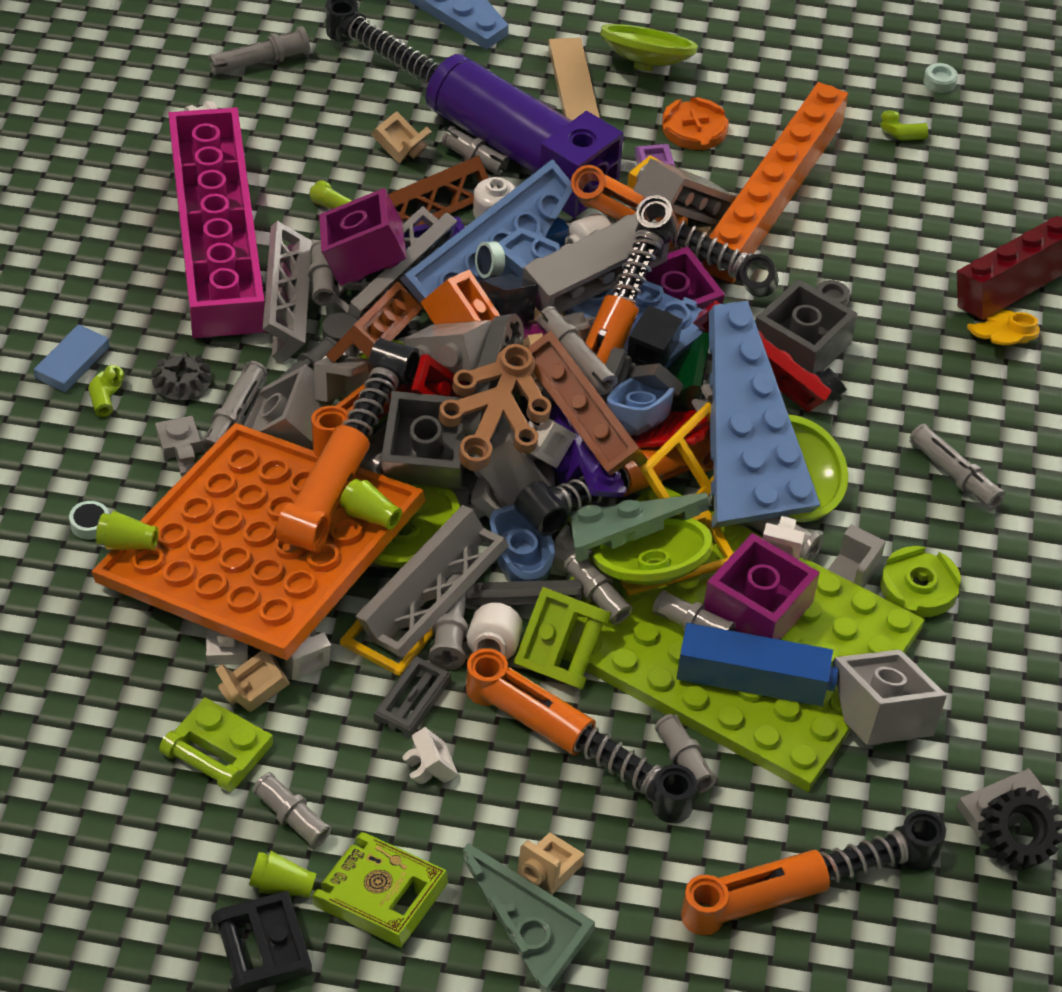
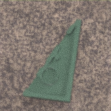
M707 493L641 502L625 500L618 505L603 507L587 505L579 510L571 511L570 517L576 562L589 559L588 549L602 544L614 549L630 540H637L664 529L663 520L672 516L682 514V518L685 520L698 516L700 513L709 510Z
M468 843L463 849L464 855L462 856L466 866L541 992H550L595 930V921Z

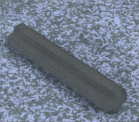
M578 579L473 583L466 591L468 605L472 607H480L488 603H502L508 606L536 605L542 586L580 601L583 599L584 589L582 582Z

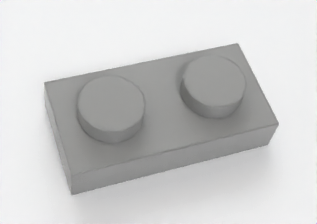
M1028 768L961 797L957 808L976 835L981 837L986 832L985 830H978V822L985 820L980 814L984 808L989 806L987 803L1010 790L1026 787V792L1031 789L1040 791L1037 798L1047 795L1051 799L1047 805L1049 809L1053 799ZM1013 813L1008 820V827L1027 818L1023 814Z

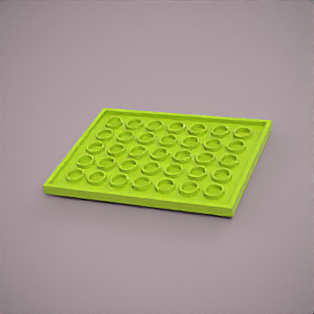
M650 486L645 488L636 500L641 502L655 500L658 497ZM665 487L670 497L683 496ZM739 524L719 527L733 553L752 533L763 538V536ZM713 537V550L709 558L702 565L725 559ZM591 553L589 555L588 560L600 571L601 574L604 573L594 563L593 553ZM800 557L799 560L820 572L815 597L811 606L781 640L833 649L831 666H833L834 657L901 650L903 653L907 652L922 630L925 619L808 559L804 560ZM717 571L630 596L626 595L625 589L619 580L610 577L613 581L612 586L631 605L633 610L623 622L617 625H613L610 619L608 624L603 623L586 672L665 715H678L683 725L809 793L852 731L844 722L837 684L834 692L826 691L822 707L677 680L684 638L683 626L653 614L654 602L659 593L665 590L669 594L691 604L695 602L704 604L707 581ZM583 596L582 602L598 607L595 602H589ZM578 615L562 659L570 663L587 622V616Z

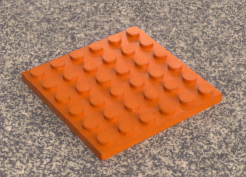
M234 423L140 520V522L159 528V538L155 550H111L91 572L95 583L288 660L426 502L424 490L359 467L352 480H368L394 505L402 509L401 518L393 529L389 530L381 525L348 516L345 509L339 503L330 520L328 537L320 551L313 552L278 541L276 538L278 517L287 503H294L319 457L314 453V450Z

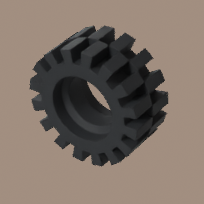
M1026 787L1010 790L987 803L989 806L984 808L980 814L985 820L978 822V830H985L986 834L979 837L981 845L989 842L991 848L985 852L989 857L998 855L997 864L1000 866L1009 864V869L1011 870L1020 868L1024 870L1050 859V856L1056 854L1059 848L1055 845L1062 842V835L1057 834V831L1062 829V820H1054L1053 816L1060 812L1057 806L1052 809L1047 807L1051 801L1047 795L1037 798L1040 791L1031 789L1026 792ZM1013 813L1023 814L1032 825L1034 836L1028 845L1017 843L1009 832L1008 820Z

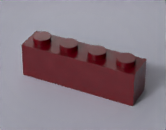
M1055 216L1050 218L1043 224L957 270L958 308L984 320L1062 276V217Z

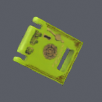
M360 832L355 839L356 845L349 846L321 883L322 890L317 889L311 896L312 903L317 908L402 948L448 884L447 870L367 833ZM414 882L415 894L418 896L406 913L402 915L392 910L411 883Z

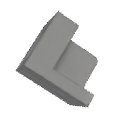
M341 355L334 363L328 357L315 362V400L329 402L342 395H350L370 379L368 372L369 359Z
M851 524L844 533L840 553L828 570L864 588L880 566L886 541Z

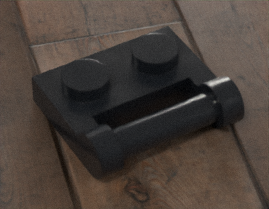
M288 891L224 907L211 915L215 932L221 935L233 975L230 979L233 992H257L264 987L312 975L311 960ZM248 922L262 963V967L251 970L249 969L237 929L239 925Z

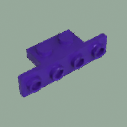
M555 404L551 409L549 419L577 434L557 468L552 466L559 484H568L569 481L573 479L578 480L581 476H584L591 495L623 497L627 490L619 470L612 476L606 472L559 406Z

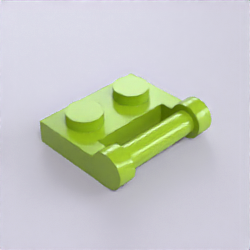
M542 586L514 663L583 689L587 680L584 677V673L603 623L608 624L611 612ZM582 614L587 616L588 619L568 670L560 668L559 665L578 615Z
M204 697L174 731H170L164 736L159 746V752L170 759L177 757L217 780L218 787L227 792H232L272 747L273 735ZM192 741L230 764L225 766L188 745V743Z

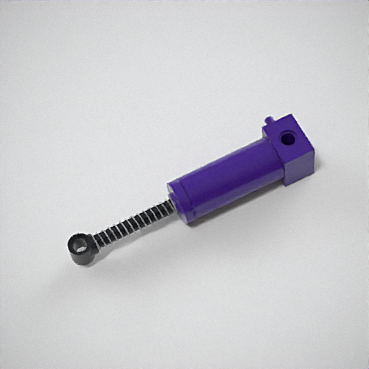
M356 0L326 1V33L330 39L339 42L357 40L359 44H363L366 48L376 52L377 55L389 60L390 63H395L397 67H401L403 71L414 75L416 79L427 83L425 99L427 107L431 111L473 137L484 140L486 145L502 155L508 156L510 160L534 174L553 159L570 181L573 173L584 165L597 166L605 175L619 181L624 132L587 110L572 121L462 54H454L447 57L441 64H433V59L427 60L426 55H421L420 51L414 52V48H408L407 43L401 44V40H395L394 35L389 36L387 31L382 32V28L376 29L375 24L370 25V21L366 20V16L358 11ZM588 182L584 186L583 192H594L598 188L599 182ZM572 191L562 211L575 218L588 207L581 204Z

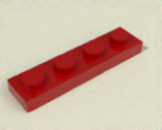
M715 300L699 312L693 324L703 332L709 333V311L714 305L720 303ZM759 331L779 390L807 412L824 403L832 390L824 385L817 375L806 371L793 361L790 354L779 350L766 340Z

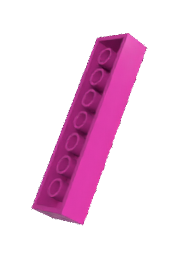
M238 107L168 112L192 338L266 332L263 330L265 302Z

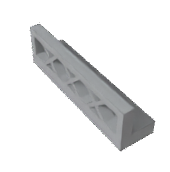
M422 206L403 224L404 236L407 233L409 237H404L405 246H409L406 249L407 259L401 261L395 267L385 269L372 282H366L365 277L361 282H349L341 286L338 284L335 287L336 299L331 305L340 313H348L359 320L397 281L403 285L404 283L400 279L408 271L437 250L439 245L446 243L454 236L457 220L448 212L438 220ZM422 220L430 228L419 238H414L413 228ZM346 290H361L350 301V305L339 297Z
M276 221L270 230L263 330L273 335L271 357L284 363L306 341L309 267L311 263L310 249L312 241ZM282 239L286 240L290 244L286 247Z
M462 505L360 610L356 618L373 643L403 658L433 627L437 620L451 608L507 549L509 544L504 537L483 528L474 510ZM482 542L490 544L483 553L472 556L474 550ZM463 571V574L456 581L446 583V580L453 573ZM437 598L431 608L419 611V608L426 601ZM410 627L409 631L398 642L391 638L399 629Z

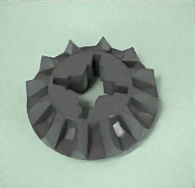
M187 351L182 356L170 353L167 360L158 359L157 367L152 369V385L154 389L168 399L189 400L203 394L211 384L210 365L203 362L201 355L190 357ZM185 370L187 373L183 375L180 382H177L176 375L180 371Z

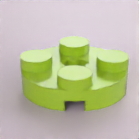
M921 546L904 547L893 552L887 559L880 578L882 593L888 601L920 617L937 616L954 607L959 594L961 575L955 563L948 556L939 551L937 556L926 553V547ZM914 577H918L920 581L927 580L929 583L925 586L918 585L913 582Z

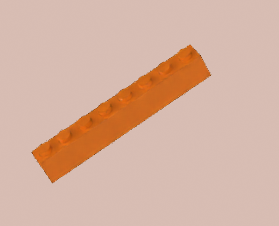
M817 82L711 232L710 238L717 237V242L723 245L728 243L729 248L734 251L739 249V253H755L842 126L848 92ZM703 258L702 265L710 275L732 284L736 281L735 277L729 276L728 271H719L717 265H708L707 260Z

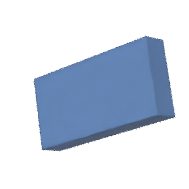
M78 324L34 368L35 378L66 393L110 347L109 338Z

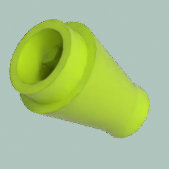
M352 480L346 486L340 498V506L345 509L348 516L381 525L389 530L398 524L402 515V509L394 505L368 480Z
M113 511L111 514L103 513L100 516L96 529V542L99 545H104L106 550H155L159 538L158 527L150 526L117 511Z
M270 851V854L259 852L249 886L258 888V893L277 894L288 891L289 896H301L309 899L317 873L308 871L273 851Z

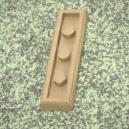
M581 37L549 39L548 49L563 115L573 121L587 110L600 118Z

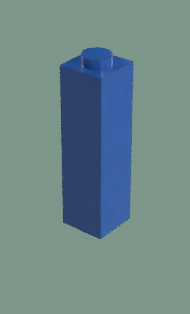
M686 623L676 679L823 707L826 691H835L838 667L831 666L833 649Z

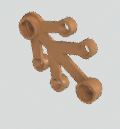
M511 344L506 346L499 352L494 363L473 370L463 369L457 371L453 377L452 388L457 395L465 398L459 400L448 399L440 405L439 421L447 427L459 425L464 415L487 408L476 433L466 436L460 444L459 460L468 470L479 471L490 463L492 444L490 441L502 414H504L515 434L513 445L518 452L524 454L531 453L537 447L538 433L529 426L511 394L515 384L517 383L528 401L526 414L532 422L543 423L547 421L550 417L552 406L549 399L542 396L531 376L535 369V360L530 350L523 345ZM500 378L495 388L472 395L476 390L477 384ZM468 381L470 385H461L459 382ZM534 407H541V408H543L545 411H543V412H537V411H535L533 408H534ZM451 410L456 412L457 414L454 416L447 415L445 412ZM521 437H528V438H530L532 441H531V442H523V441L520 440V438H521ZM476 454L480 456V458H474L469 455Z

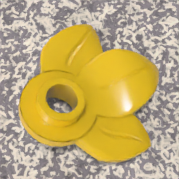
M1001 309L987 317L985 322L967 324V329L976 337L991 339L992 343L1004 346L1028 343L1030 340L1038 338L1040 328L1037 325L1038 319L1035 316L1024 312L1014 313L1005 309Z

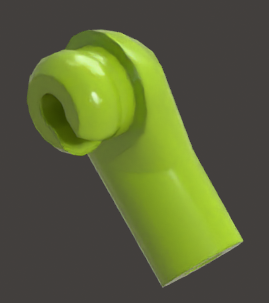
M893 110L884 111L881 114L882 122H880V127L883 132L900 141L925 140L928 138L927 123L903 124L899 122V113Z
M317 181L310 188V198L313 203L319 206L334 209L352 201L332 190L331 185L326 181Z
M117 365L107 366L89 384L88 390L94 412L99 417H106L113 412L110 397L120 388L124 379V372Z

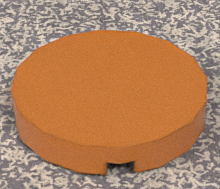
M694 97L690 98V102H682V99L676 100L666 107L662 116L664 135L672 143L686 149L706 150L716 147L724 141L728 133L729 121L725 117V111L722 107L707 99Z

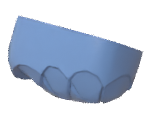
M629 378L610 392L607 397V405L630 436L641 435L654 429L669 416L674 388H669L665 391L655 390L637 380Z
M514 505L505 506L493 511L490 516V531L504 537L509 544L507 549L497 558L499 567L510 582L546 580L551 573L555 557L552 536L539 535L516 511Z

